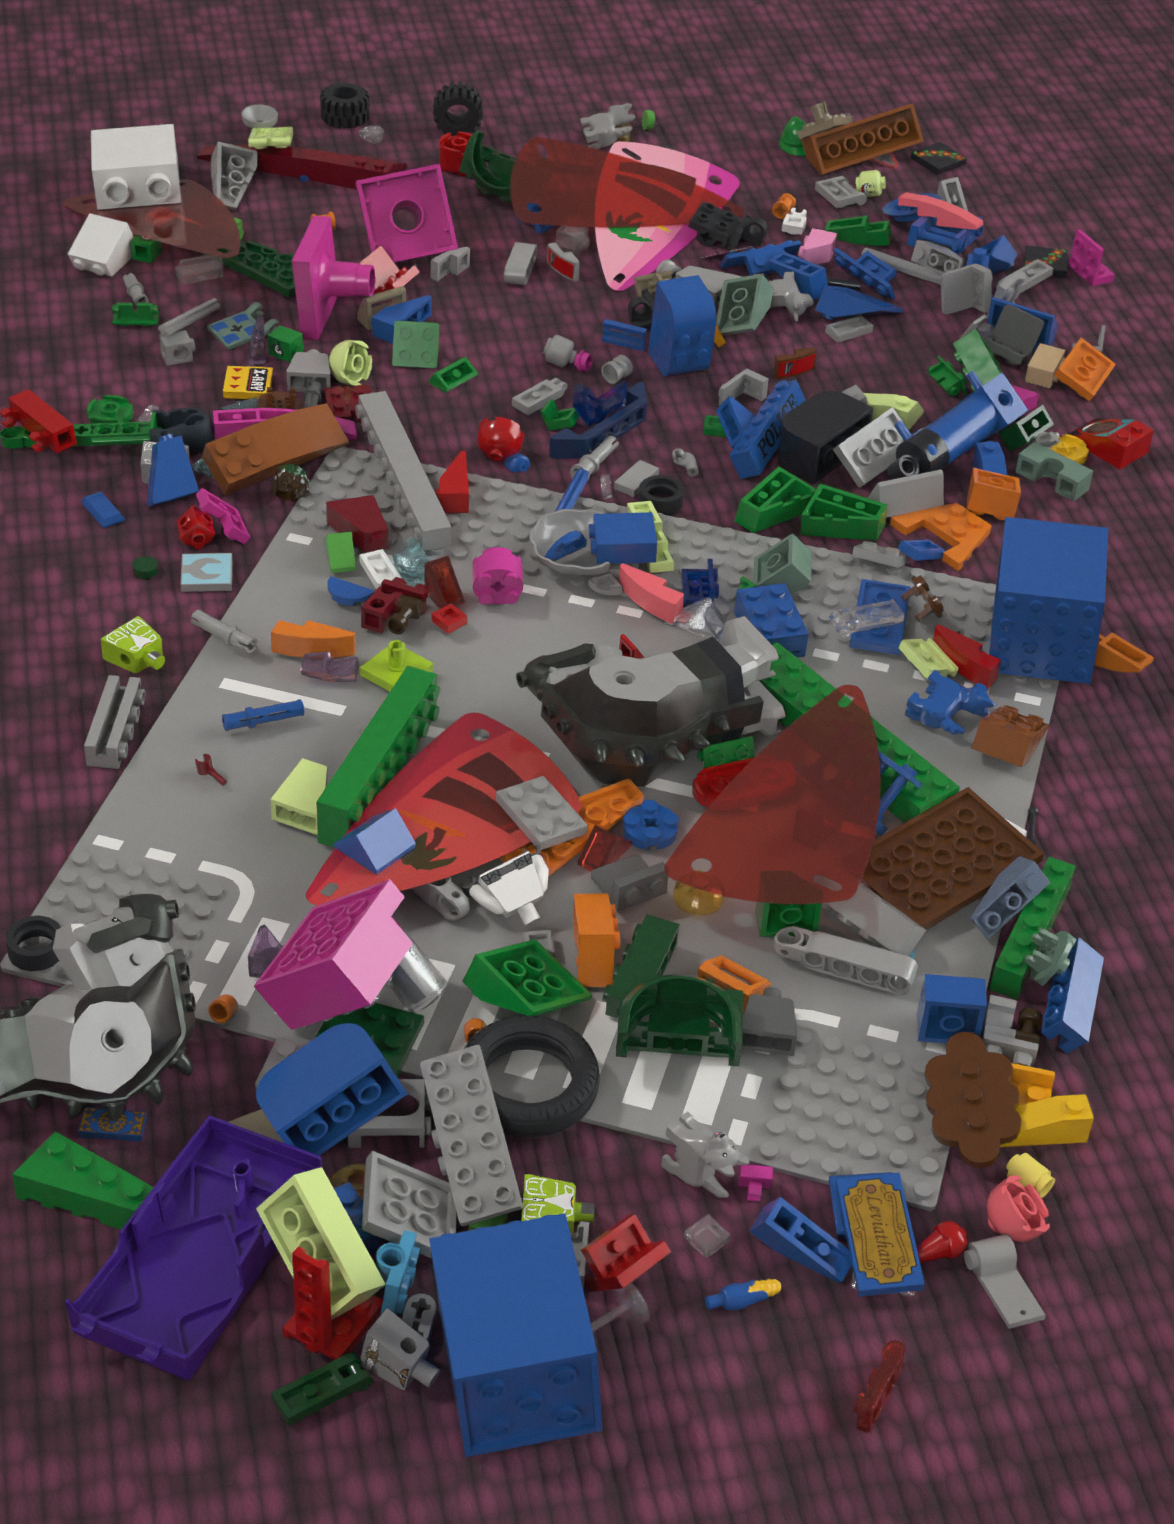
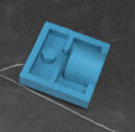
M404 1230L400 1244L387 1243L382 1245L377 1251L375 1265L386 1284L381 1315L386 1309H389L395 1315L396 1313L403 1314L408 1297V1287H411L417 1269L415 1266L420 1252V1248L415 1247L417 1233Z

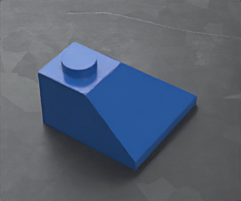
M1004 235L980 247L986 250V256L989 257L988 269L991 270V273H997L1002 269L1006 271L1014 265L1013 261L1017 253Z

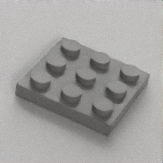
M372 1151L366 1158L362 1230L396 1244H400L404 1230L417 1233L415 1247L420 1248V1254L432 1259L429 1238L438 1237L446 1233H456V1207L450 1183Z

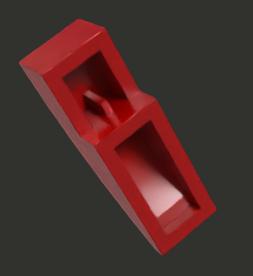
M938 624L935 627L933 641L959 668L957 672L974 684L981 683L985 685L988 690L997 680L1001 660L983 652V644Z

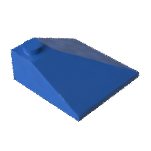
M826 285L823 286L816 307V311L822 312V317L829 320H834L835 317L847 318L859 315L902 313L904 309L849 288Z

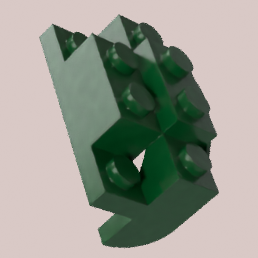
M479 130L476 131L467 143L459 171L465 173V177L475 180V187L480 188L482 193L499 196L498 199L509 203L518 198L525 202L539 199L543 183L549 182L552 179L553 173L547 171L550 159L543 157L541 163L534 166L482 145L485 133Z

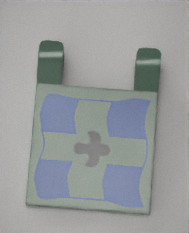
M255 302L247 310L209 324L207 328L227 350L269 335L277 328L275 326L279 325V322L276 319H271L262 327L255 319L263 318L264 313L257 311L262 309L263 306L259 302Z

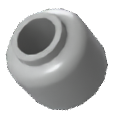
M555 335L553 338H548L542 354H545L547 362L563 368L568 362L573 363L577 351L573 350V341Z

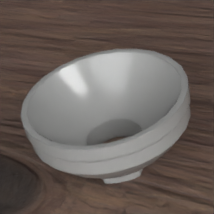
M252 105L242 111V121L251 130L253 128H271L277 123L278 112L270 106Z

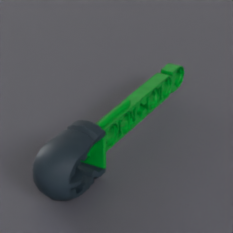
M197 408L170 409L167 413L164 410H153L151 421L73 424L77 444L74 446L143 444L144 441L159 442V437L173 434V437L181 436L184 445L189 446V454L204 451L205 445L214 439V424L211 417L203 410ZM23 426L4 428L0 432L1 443L5 448H24V446L31 448L38 441H32L29 438L31 432Z

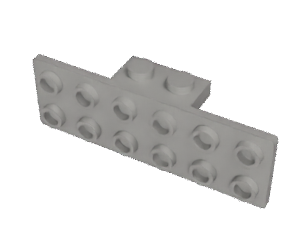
M480 1045L421 1061L420 1066L436 1129L432 1130L431 1134L435 1148H441L443 1156L438 1157L442 1176L448 1175L460 1225L466 1226L522 1209L523 1203Z

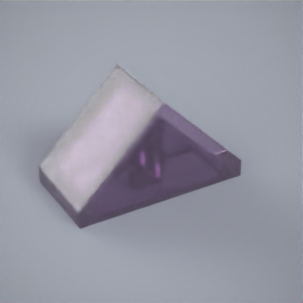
M265 924L259 927L248 954L249 977L260 978L283 947Z

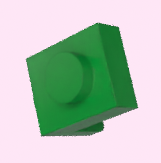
M553 399L548 400L541 410L542 419L549 431L564 428L570 429L581 416L578 407L558 410Z

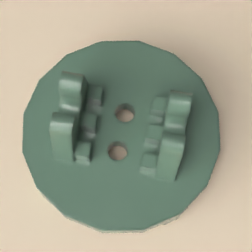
M1041 928L1039 935L1037 933L1032 935V941L1040 947V950H1034L1032 956L1026 955L1025 962L1031 966L1030 976L1032 980L1042 986L1056 972L1062 974L1069 966L1070 960L1067 957L1076 942V938L1066 931L1053 934Z

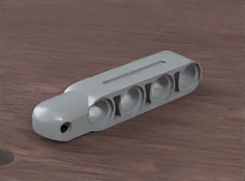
M451 876L411 888L428 905L435 907L448 920H458L467 915L470 910L468 898L451 881ZM458 912V915H451V913Z
M790 926L778 931L774 938V949L778 955L784 958L801 962L806 968L894 994L903 995L909 993L918 970L917 962L909 956L824 932H813ZM793 932L795 936H790L788 933Z

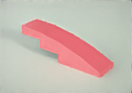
M907 192L898 198V205L918 207V216L937 217V226L976 230L983 225V220L943 200Z

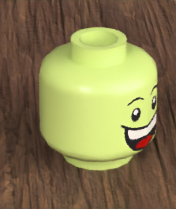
M878 170L862 171L859 177H856V190L863 192L867 197H878L881 195L882 189H886L885 176L881 177V173Z

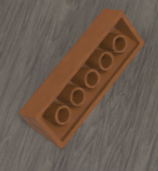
M912 103L811 135L801 141L807 160L820 175L924 142Z

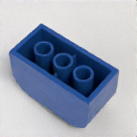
M699 275L657 281L648 349L649 355L664 377L707 370L711 362L716 329V310L711 294Z
M345 1023L326 1030L271 1068L258 1084L256 1099L285 1144L320 1156L408 1093L366 1031L359 1025Z

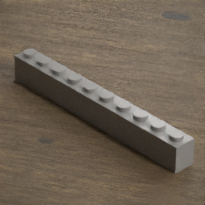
M386 391L359 395V405L355 406L357 418H361L363 431L368 433V441L370 445L374 446L375 457L380 458L381 469L383 472L386 471L388 485L393 486L394 497L399 499L400 510L406 514L407 525L413 529L415 542H419L422 551L450 547L451 525Z

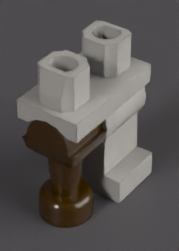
M990 995L982 1036L986 1051L1000 1053L1006 1056L1011 1063L1034 1067L1040 1040L1035 1031L1040 1029L1042 1025V1013L1031 1007L1022 1009L1018 1016V1024L1022 1028L1021 1031L1011 1029L1017 1001Z

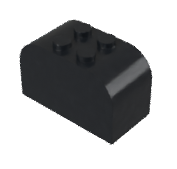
M824 391L815 394L783 417L778 464L787 472L812 485L842 464L833 449L871 422L873 407L837 391Z

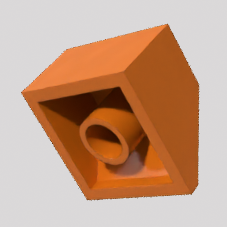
M973 468L966 501L967 509L977 515L991 514L999 520H1005V517L1014 518L1021 496L1019 478Z

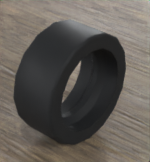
M650 476L639 485L638 502L651 501L657 513L670 516L679 512L682 508L684 487L681 482L669 476ZM652 494H666L671 497L658 498L652 496Z
M37 915L20 919L10 926L6 933L8 958L12 964L21 970L33 972L43 971L58 963L59 959L53 951L56 930L61 928L59 923L50 917ZM41 936L52 940L48 946L39 950H26L18 946L24 940L31 937Z

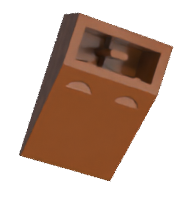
M1004 705L981 718L971 749L1022 767L1030 760L1050 724L1044 723V719L1037 715L1028 714V716L1018 713L1019 710L1017 708Z

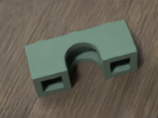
M1036 442L1019 453L1016 473L1034 482L1042 477L1056 479L1054 492L1072 501L1077 500L1089 490L1093 470Z

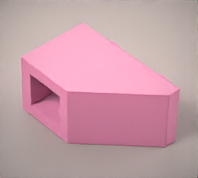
M813 228L810 235L805 236L804 244L800 246L798 257L816 265L830 262L834 253L833 249H835L837 233Z

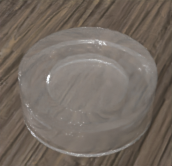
M610 474L601 475L602 498H612Z

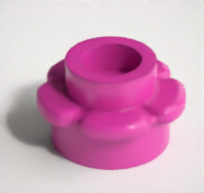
M582 350L580 354L575 356L574 365L579 372L591 369L593 356Z

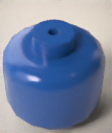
M516 453L507 457L504 465L511 472H525L530 467V460L525 455Z

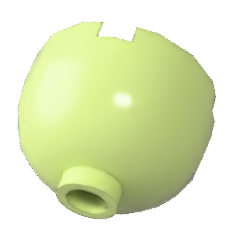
M344 340L335 345L329 357V367L333 377L342 384L352 386L361 385L358 383L361 379L367 380L372 369V356L368 355L366 350L369 349L368 345L363 341Z

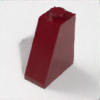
M374 495L326 502L327 524L338 533L352 532L353 544L364 553L388 549V527Z

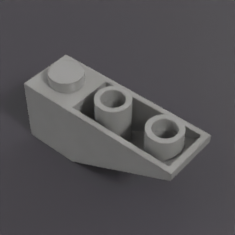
M917 240L911 261L943 274L962 268L964 259L943 245Z

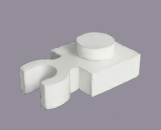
M792 208L791 215L786 214L782 224V231L792 235H802L806 226V210H803L802 213L795 212L796 208Z

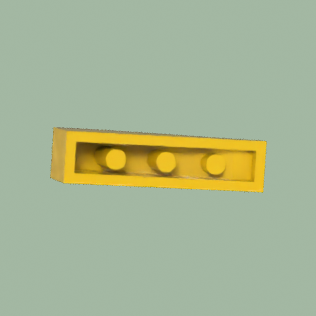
M1086 1094L1054 1096L1017 1106L1016 1111L1021 1118L1020 1133L1015 1140L1010 1143L1000 1144V1147L1087 1142L1094 1117Z

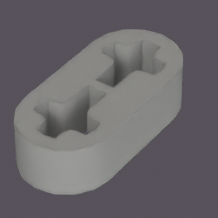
M416 1294L408 1299L402 1320L430 1342L436 1319V1303L429 1295ZM419 1308H425L426 1310L423 1311L421 1319H417L416 1312L419 1311Z

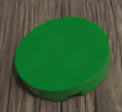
M117 395L102 396V400H92L87 405L86 413L89 422L92 424L122 423L132 420L134 410L132 403L130 404L128 399Z

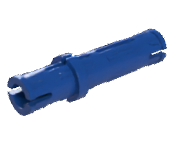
M298 699L297 701L256 709L247 707L245 711L222 714V723L225 731L247 726L251 729L255 728L257 724L304 716V705L302 700Z

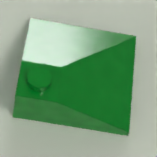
M536 939L475 954L462 980L471 990L472 994L481 1001L531 1017L591 1000L593 996Z

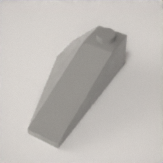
M217 142L211 157V178L215 206L231 210L237 209L257 168V151Z

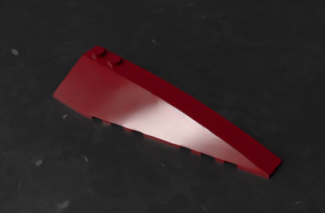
M216 145L204 146L197 154V159L211 161ZM235 145L257 151L256 170L294 178L305 175L309 177L310 181L357 189V180L401 172L407 167V163L372 156L342 154L298 147L275 148V146H267V148L255 149V147H249V145Z

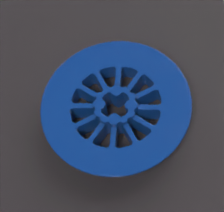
M919 193V195H925L941 200V197L937 194ZM898 199L889 202L883 207V212L892 216V219L895 221H913L922 217L917 215L918 207L898 205Z

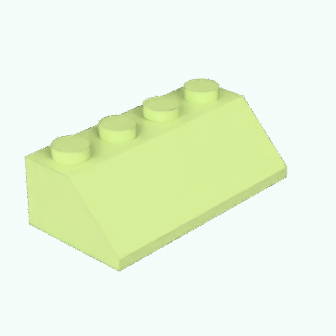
M322 1167L292 1176L256 1208L292 1277V1253L298 1246L305 1249L307 1255L318 1261L324 1259L329 1262L332 1320L366 1301L386 1285Z

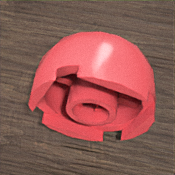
M1015 1175L1009 1176L991 1191L987 1199L988 1223L996 1234H1007L1013 1242H1028L1050 1228V1223L1045 1225L1044 1220L1049 1216V1213L1037 1191L1030 1184L1024 1187L1018 1182L1022 1178Z

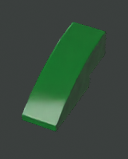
M868 216L828 220L824 230L837 233L836 239L868 246L889 245L893 235L890 220L869 223Z

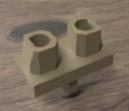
M671 270L635 277L636 295L642 297L641 291L648 289V292L653 296L652 292L656 291L657 281L672 279Z

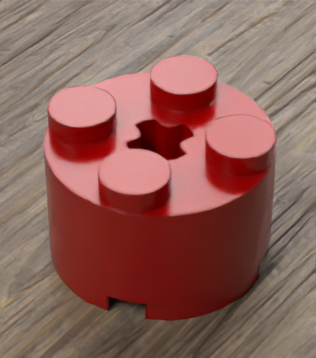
M457 132V135L451 136V133H447L440 138L439 164L441 171L457 173L458 176L465 177V173L459 170L467 143L473 134Z

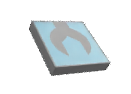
M232 553L182 554L181 592L232 591Z

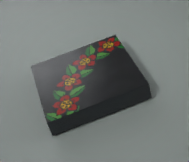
M941 142L911 153L912 160L937 175L963 166L967 161L965 156Z
M1025 245L1024 266L1039 259L1053 268L1052 277L1066 278L1067 250Z

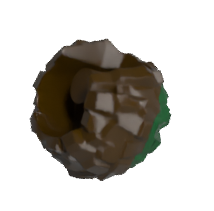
M286 464L276 470L275 477L271 480L273 495L283 500L296 502L309 490L308 477L305 470L300 468L299 465Z

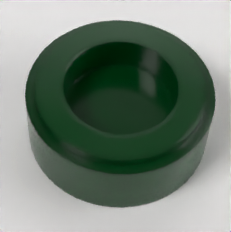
M142 556L135 559L132 563L133 573L139 578H152L158 573V562L153 557Z

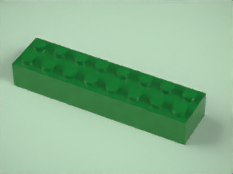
M410 666L405 668L316 802L318 843L334 847V843L344 837L354 822L360 820L363 811L407 765L410 755L416 753L419 741L427 736L432 721L435 722L439 715L440 708L437 706V698L440 687L437 686V674Z

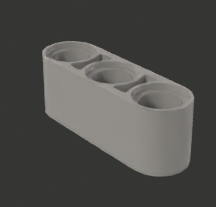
M515 242L505 267L504 283L526 286L536 261L537 245Z

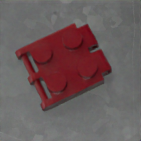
M356 385L353 388L344 386V389L342 387H332L330 390L329 388H324L325 401L335 417L351 421V418H355L356 421H361V418H357L355 406L359 405V395L371 393L370 385Z

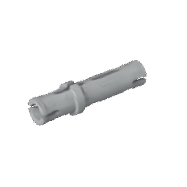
M196 610L191 617L198 620L191 619L192 625L223 639L227 645L237 646L247 653H252L257 648V645L250 642L257 644L258 640L242 632L240 627L230 626L201 610Z

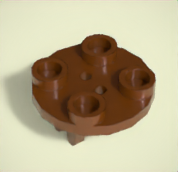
M267 387L266 393L262 394L257 400V408L303 409L301 400L296 397L295 388H290V392L287 393L272 391V387Z
M921 575L917 578L912 576L910 580L914 586L901 595L903 601H906L913 595L916 597L921 595L926 602L923 605L925 609L915 616L916 619L921 621L932 612L938 619L943 616L942 612L945 610L936 595L932 598L928 594V591H930L929 586Z

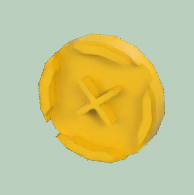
M1062 434V437H1058L1059 443L1050 448V450L1081 465L1086 462L1089 454V449L1086 448V443L1083 440L1068 434Z

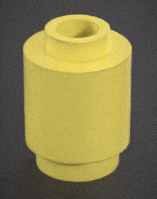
M1027 1153L1022 1155L1016 1154L1006 1166L1008 1170L1007 1178L1011 1175L1021 1177L1022 1179L1018 1182L1024 1187L1030 1184L1041 1198L1051 1190L1055 1183L1051 1172Z

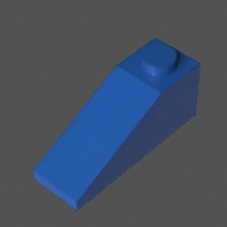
M786 252L768 260L769 265L782 278L784 277V272H794L799 292L801 294H809L812 299L820 298L823 286H828L826 269Z
M427 295L385 307L372 317V336L393 344L394 322H424L432 315V296Z
M986 441L976 443L972 467L1007 475L1005 458L999 442Z
M781 1197L763 1207L749 1230L750 1233L775 1252L838 1283L843 1282L852 1266L849 1249Z

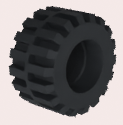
M451 82L448 87L445 84L442 86V91L438 90L436 92L437 96H434L433 115L437 128L442 129L444 134L451 133V136L457 135V132L470 133L472 131L474 133L477 127H480L481 120L483 119L480 94H477V90L474 87L471 89L470 84L467 83L462 85V82H458V84ZM454 105H463L468 108L465 113L455 115L448 111Z
M338 83L325 87L320 93L321 119H323V122L328 123V125L338 128H353L363 125L370 117L368 91L362 86L351 83Z

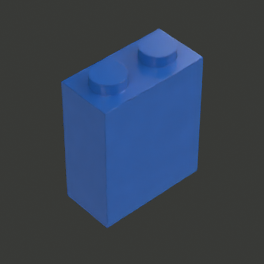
M652 512L593 514V524L588 525L589 539H591V554H595L596 564H603L605 562L610 564L656 563L657 538Z

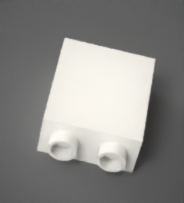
M173 124L91 130L92 176L97 210L181 203L178 158Z

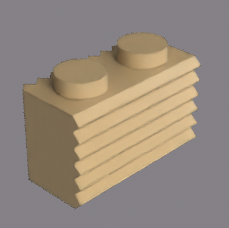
M1040 343L1028 364L1026 383L1030 382L1031 384H1038L1048 389L1051 388L1054 381H1059V378L1054 373L1065 360V350Z

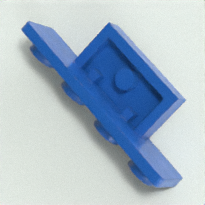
M788 240L779 245L769 244L759 249L749 248L744 252H730L725 255L720 266L721 269L746 264L750 276L753 274L766 275L776 273L769 265L768 260L783 252L791 255L795 254L801 246V242Z
M837 247L833 249L834 261L840 268H846L853 277L862 279L866 286L875 288L882 297L886 296L891 300L895 298L892 286L889 283L897 275L894 268L869 251H866L860 258L854 260Z

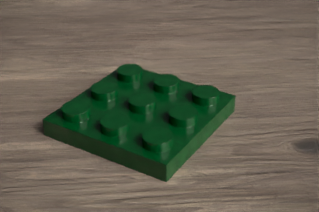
M372 1002L371 1005L324 1020L316 1037L339 1024L352 1023L359 1025L369 1035L398 1078L424 1025V1015Z

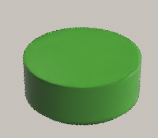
M644 110L642 127L644 130H652L655 125V114L652 110Z

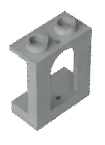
M399 1079L408 1093L407 1095H411L419 1102V1108L415 1113L406 1116L374 1117L348 1135V1148H361V1136L420 1135V1147H424V1135H431V1116H424L425 1111H431L428 1094L425 1092L424 1079Z

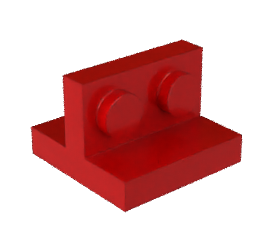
M630 1214L581 1250L593 1271V1274L584 1281L591 1292L623 1289L671 1251L665 1241L651 1242L636 1214Z

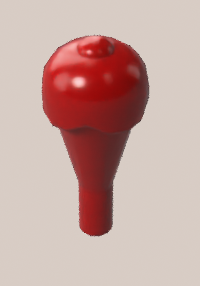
M953 1221L939 1223L934 1227L933 1232L916 1247L920 1263L960 1256L967 1248L966 1230Z

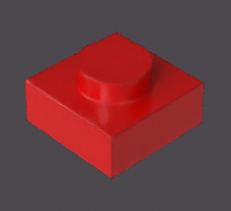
M449 604L431 613V621L447 634L466 625L468 616L453 604Z

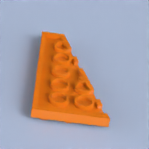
M625 779L578 797L582 807L577 814L588 825L587 834L541 850V856L549 869L548 877L622 820L628 810L642 804L644 794L630 779ZM515 822L498 827L508 834L520 829ZM530 842L499 858L505 863L523 854L524 849L531 854L535 853V845Z

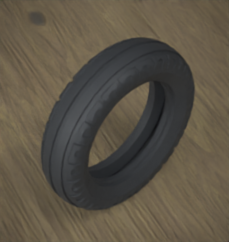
M518 1015L511 1018H503L482 1028L465 1046V1048L480 1045L486 1069L495 1059L506 1053L517 1050H536L548 1053L562 1061L571 1074L572 1079L568 1087L560 1095L543 1102H516L499 1095L492 1089L502 1129L506 1136L512 1135L516 1138L526 1139L531 1137L532 1139L558 1134L579 1122L595 1101L600 1081L596 1056L582 1035L562 1022L559 1023L555 1019L536 1015L532 1017Z

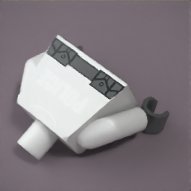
M536 845V852L532 854L524 849L523 854L481 874L478 882L475 876L471 875L469 877L472 882L471 885L464 886L460 883L463 893L467 897H472L486 909L495 914H503L506 918L519 913L525 926L538 921L540 916L534 904L542 900L543 893L548 887L549 869L541 856L540 846Z

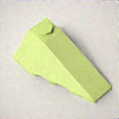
M864 393L868 401L867 405L873 407L871 422L893 407L909 430L924 411L917 401L911 400L906 396Z

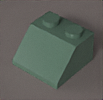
M793 533L754 558V583L757 587L785 583L790 594H793L799 589L806 588L811 582V551Z

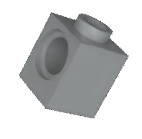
M186 330L174 332L166 337L159 335L161 355L166 365L193 361L192 352L196 350L193 338H189Z

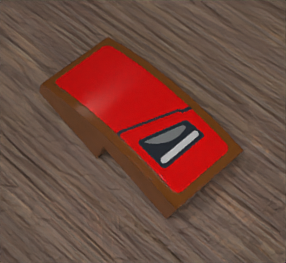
M816 347L794 349V354L775 356L773 372L775 379L798 376L814 369L817 353Z

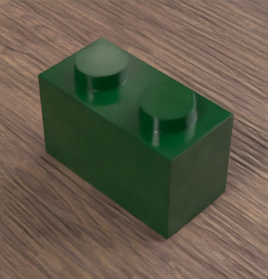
M1041 405L1024 413L998 433L1010 452L1029 443L1039 433L1044 432L1054 423L1045 407Z

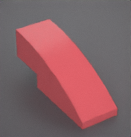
M622 563L620 565L619 583L623 587L624 593L647 612L674 624L682 615L684 594L666 587L667 580Z

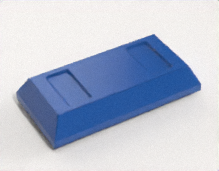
M102 492L86 496L81 501L102 528L125 521L122 514Z

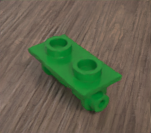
M117 302V305H112V313L114 314L113 325H158V305H153V303H137V310H133V303Z
M937 356L939 363L929 367V376L937 384H940V387L948 395L956 396L959 391L966 395V379L960 372L956 373L949 361L945 362L940 356Z
M752 736L711 744L709 747L702 748L701 751L697 752L698 761L704 762V769L755 757Z

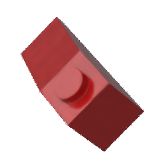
M460 451L440 477L439 489H434L445 513H469L466 451Z

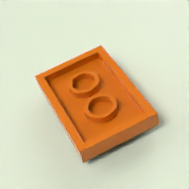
M1080 338L1054 375L1062 383L1075 390L1079 396L1090 401L1116 364L1084 339Z

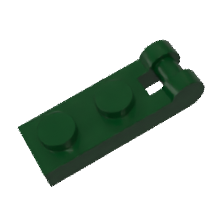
M350 1352L271 1392V1398L289 1426L355 1391L362 1392L368 1389L373 1383V1378L368 1370L361 1368V1360L357 1354ZM342 1374H349L350 1376L344 1379Z

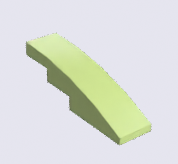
M652 502L627 503L628 513H653L657 538L656 563H645L649 573L674 571V561L668 552V541L662 531V521Z

